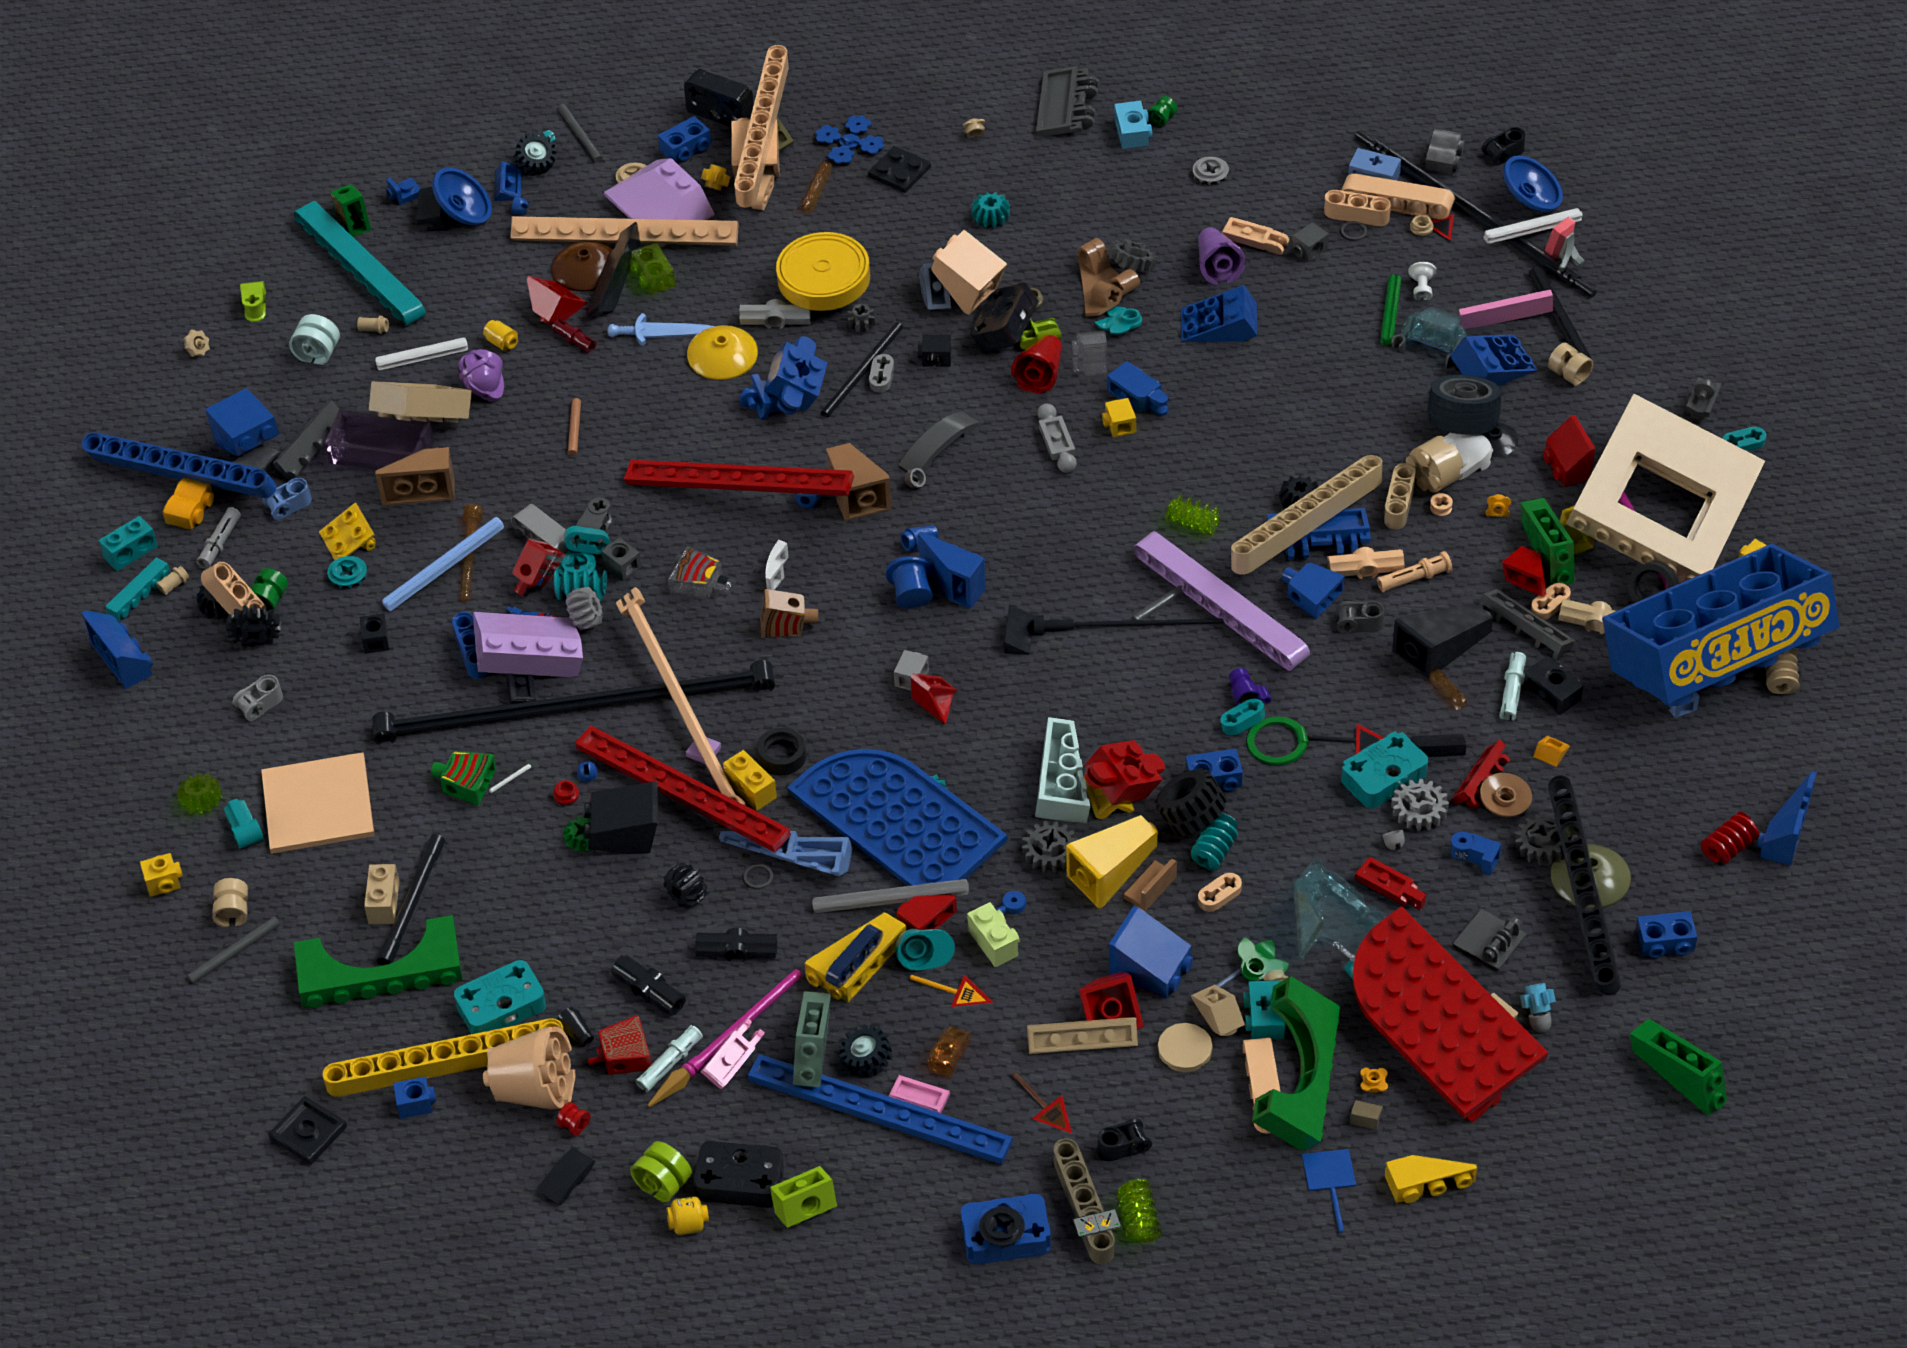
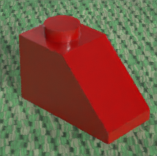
M1521 546L1502 561L1505 579L1508 582L1542 597L1547 594L1540 553Z
M954 895L914 896L898 908L896 912L897 920L906 924V930L937 929L957 912L956 897Z

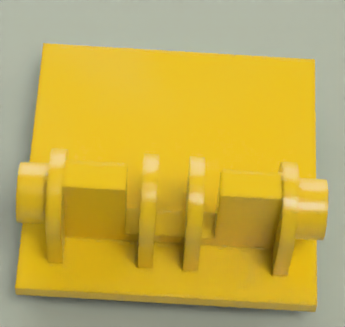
M356 502L319 531L334 560L351 555L359 547L366 548L368 551L375 548L376 541L373 538L375 534Z

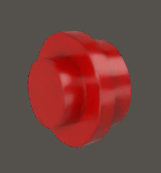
M563 780L555 786L553 797L559 804H572L578 799L579 790L573 782Z

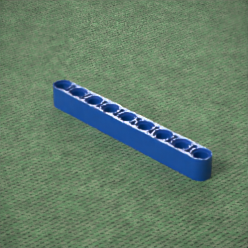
M96 432L87 434L82 441L83 449L92 458L116 466L179 480L185 477L211 484V487L260 498L272 496L277 487L276 482L263 469Z

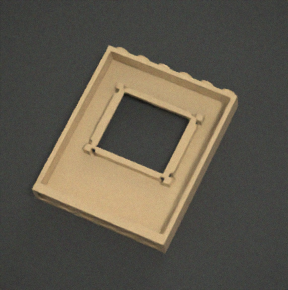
M1633 394L1565 524L1642 564L1660 561L1669 565L1675 571L1679 583H1682L1714 568L1765 460ZM1638 455L1642 457L1640 461L1636 460ZM1637 464L1706 499L1687 538L1618 503ZM1708 492L1713 493L1711 498L1707 496Z

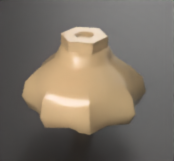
M190 330L188 335L184 337V349L189 352L191 357H204L205 353L210 350L209 338L205 336L202 330Z

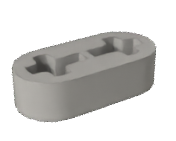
M880 354L872 361L869 384L874 392H885L891 386L894 361L890 355ZM882 363H886L884 369H880ZM879 377H883V381L878 384Z

